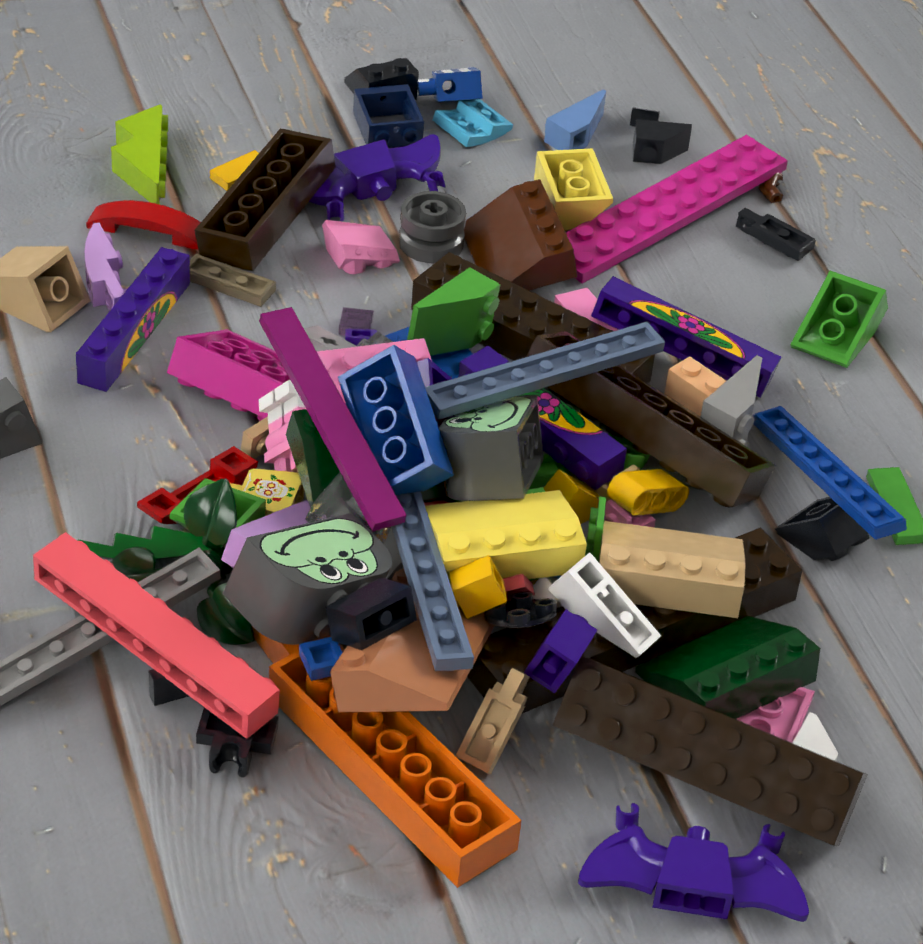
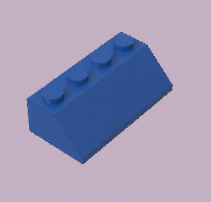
M392 345L338 376L347 408L395 495L426 491L454 475L416 358L396 345Z

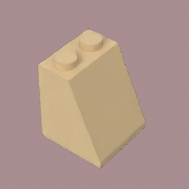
M16 246L0 258V310L45 332H52L91 301L68 246Z

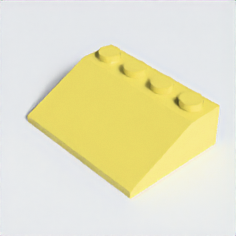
M560 490L530 493L520 499L462 501L425 506L450 585V571L487 555H490L502 579L523 574L528 579L561 576L585 557L587 544L579 518Z

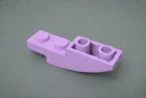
M98 222L93 223L85 243L86 287L93 307L106 305L110 311L127 289H122L119 277V269L123 268L121 254L119 250H114L110 234H105Z

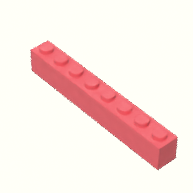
M65 532L33 555L34 580L246 739L278 714L280 689L277 688L271 679L262 677L251 669L242 658L232 655L215 638L208 637L198 630L189 619L181 617L172 611L163 600L153 597L136 580L129 579L119 572L110 561L103 560L93 553L84 542L77 541Z

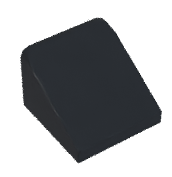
M633 107L630 125L635 126L636 119L659 121L660 111Z

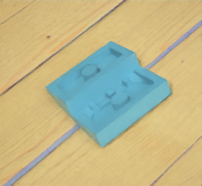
M481 99L459 100L456 109L435 110L432 121L465 147L477 146L495 140L513 128L511 122Z

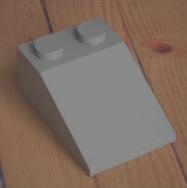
M758 355L703 401L701 418L748 448L749 442H747V437L754 423L752 413L762 357Z

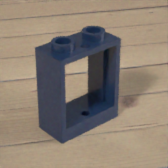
M408 84L354 89L353 114L365 144L384 139L388 148L404 147L423 139L424 120ZM403 114L405 121L372 123L370 117Z

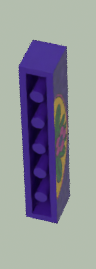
M164 247L159 249L76 352L78 384L104 392L109 390L190 285V255Z
M614 276L600 291L591 314L592 317L619 330L648 322L665 341L664 352L681 360L690 356L726 381L758 355L762 357L756 396L761 398L770 384L782 358Z
M486 346L460 361L458 377L510 361L491 347ZM542 388L518 395L538 396L543 451L551 456L554 461L560 463L576 475L579 480L597 490L610 482L613 476L624 470L627 448L549 390Z

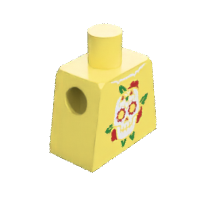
M253 468L249 470L243 485L230 483L232 488L266 499L265 516L304 501L305 491L298 472Z

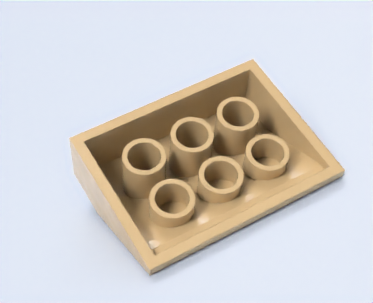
M604 521L599 563L634 604L738 618L745 583L743 539Z

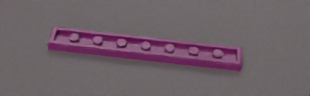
M289 307L262 313L259 322L372 532L405 523L407 515L293 308Z

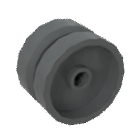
M423 191L406 198L401 206L400 249L410 258L425 263H436L448 252L459 256L464 247V228L467 214L465 205L458 198L438 191Z

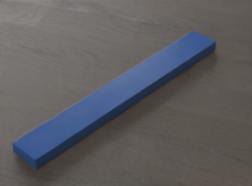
M782 406L753 414V425L875 540L907 530L906 519Z

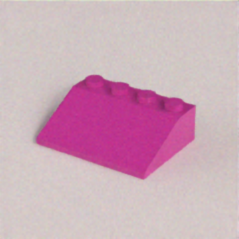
M228 329L177 337L167 370L168 374L178 378L177 381L180 384L201 388L204 390V394L210 398L224 399L231 402L230 406L236 410L250 411L257 414V419L260 421L266 418L268 413L259 412V399L290 380L274 350Z

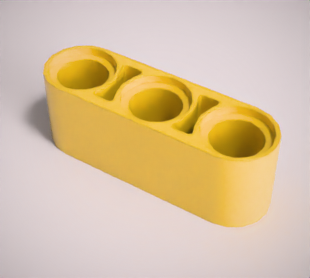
M663 469L621 472L612 479L607 489V496L634 516L674 512L685 503L689 495V488Z

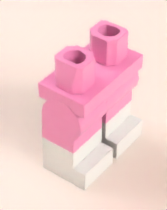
M291 380L286 381L259 399V412L268 413L269 434L265 441L267 452L264 453V463L274 464V470L298 472L285 434L292 411L306 408Z

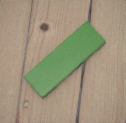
M900 468L868 469L866 479L869 486L906 519L907 530L892 534L895 544L923 543V518Z

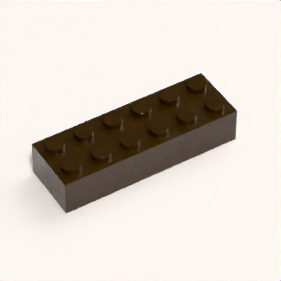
M280 128L195 229L199 255L233 267L254 271L336 168L332 139Z

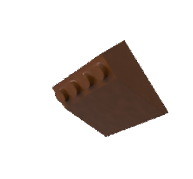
M540 179L527 181L509 188L466 220L464 240L475 265L529 291L577 277L574 249Z

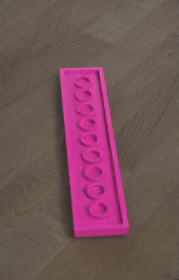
M746 134L602 212L592 221L584 222L567 231V237L574 249L577 277L575 279L583 284L769 180L775 173L785 171L788 160Z

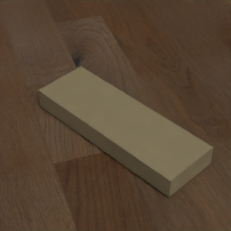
M195 254L190 260V282L260 307L276 291V282L198 254Z

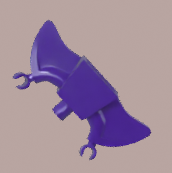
M431 134L413 144L390 149L383 139L335 153L336 168L309 202L326 206L327 220H330L332 217H340V221H344L343 199L351 193L359 200L376 196L378 200L385 201L390 198L392 191L397 188L396 180L412 178L421 182L427 181L429 191H438L437 186L445 188L442 172L435 171L441 156L438 136Z
M631 803V813H625L617 805L615 825L619 832L605 839L592 851L582 866L578 877V884L586 888L622 886L652 895L656 887L652 908L728 919L732 903L733 908L755 907L766 909L800 922L806 921L809 915L807 900L800 883L789 867L777 856L781 849L785 832L783 831L780 836L769 834L770 824L763 826L758 844L749 854L729 857L728 847L724 843L710 841L709 830L702 826L689 828L687 837L677 835L672 837L668 848L654 843L647 838L643 829L639 827V806Z

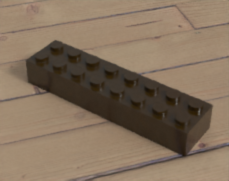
M450 252L413 280L411 310H413V306L469 267L499 283L498 298L500 301L492 321L494 329L490 337L482 340L479 344L485 347L489 346L497 353L513 361L527 356L537 335L566 331L580 341L613 332V330L607 329L586 317L580 316ZM655 354L621 364L620 366L646 383H649L651 381Z
M566 331L537 335L526 357L573 344L580 340ZM620 365L548 386L549 389L555 392L554 395L568 404L572 403L580 408V413L583 416L594 421H600L607 426L606 430L612 435L628 439L633 443L632 446L635 450L646 455L651 454L660 460L659 464L664 469L680 473L686 477V482L690 486L699 490H706L714 495L713 500L724 507H735L758 499L776 466Z
M581 656L553 722V726L833 846L840 845L868 775L584 656Z

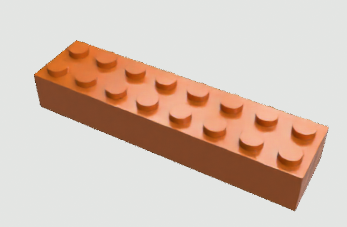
M299 650L269 666V679L280 689L279 708L457 888L518 850L522 820L409 711L338 712L331 676L311 681L299 656Z

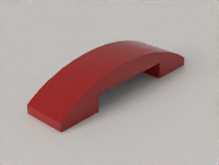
M134 200L108 202L96 206L86 222V228L91 229L93 223L99 222L104 231L115 233L120 225L169 234L172 235V245L198 250L195 229L201 222L181 211L164 205Z
M233 446L210 459L209 471L171 493L164 488L158 489L139 500L137 508L161 524H177L170 519V512L205 478L215 482L220 479H228L229 483L242 485L249 470L258 467V461Z

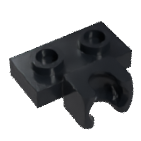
M204 707L196 733V744L211 746L209 752L210 771L218 773L224 762L233 761L239 766L238 775L246 777L252 760V752L271 755L278 730L279 716H274L246 739Z

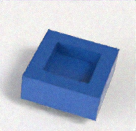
M332 637L299 644V656L310 680L330 677L331 669L343 653L339 643L333 641Z

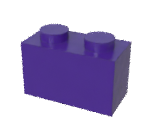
M565 610L541 644L524 674L555 693L581 658L597 629L589 625L584 617Z

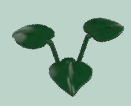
M220 479L196 490L189 496L184 506V520L187 529L195 536H203L202 543L209 548V550H204L203 552L220 569L221 579L212 583L207 588L209 598L202 600L198 604L197 618L203 631L217 641L230 645L248 644L255 640L253 626L222 594L227 583L219 585L221 581L226 579V575L233 570V567L221 560L225 549L221 545L227 544L231 529L236 528L237 525L236 502L228 479ZM143 547L125 549L111 561L119 572L137 582L160 570L155 569L154 554Z

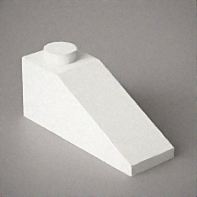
M590 552L548 587L549 591L566 610L584 617L589 625L597 629L598 634L635 658L639 657L661 637L659 632Z

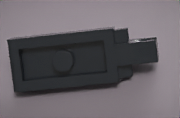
M747 208L742 209L738 213L736 227L790 258L799 261L814 249L815 238L770 214L760 216Z

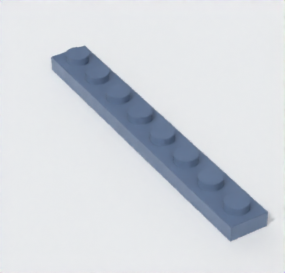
M644 322L425 388L434 415L439 420L663 352L665 341L648 322Z
M421 492L396 495L407 516L405 523L391 527L408 584L412 589L413 600L435 671L473 669L474 655Z

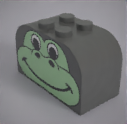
M537 395L515 396L446 417L439 428L454 473L452 477L443 481L446 482L447 496L449 498L461 501L520 499L525 497L544 460Z
M353 513L247 537L222 594L262 635L283 644L298 645L331 636L326 606L381 577L386 579L393 563L392 556L387 547Z

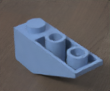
M603 89L548 117L545 124L544 142L557 150L583 149L587 147L603 116L606 90Z

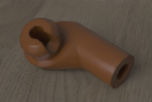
M779 172L759 185V190L771 203L779 202L783 198V194L776 187L780 185L778 180L783 181V175Z

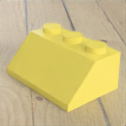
M593 148L537 151L534 180H541L565 231L571 230L584 222L592 221L613 204V196Z

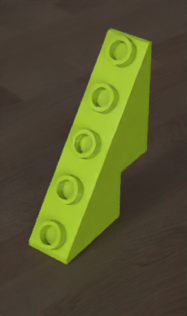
M161 104L115 121L116 145L111 147L112 171L146 200L156 204H160V198H165L168 115H163Z

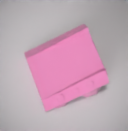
M325 220L322 224L326 250L337 267L343 269L346 273L359 274L365 271L366 266L386 268L400 262L397 249L380 226Z

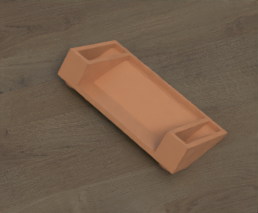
M404 568L396 571L391 580L409 586ZM415 607L416 621L363 650L347 646L330 673L338 712L448 711L471 669L435 671ZM458 607L474 655V665L495 625L486 622L484 612L467 619L461 607Z

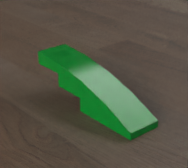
M158 526L151 528L149 539L115 533L112 546L77 540L84 542L100 558L113 560L120 552L132 547H143L150 550L154 554L155 560L183 557L199 547L202 551L209 550L202 543L203 536H195L191 533Z

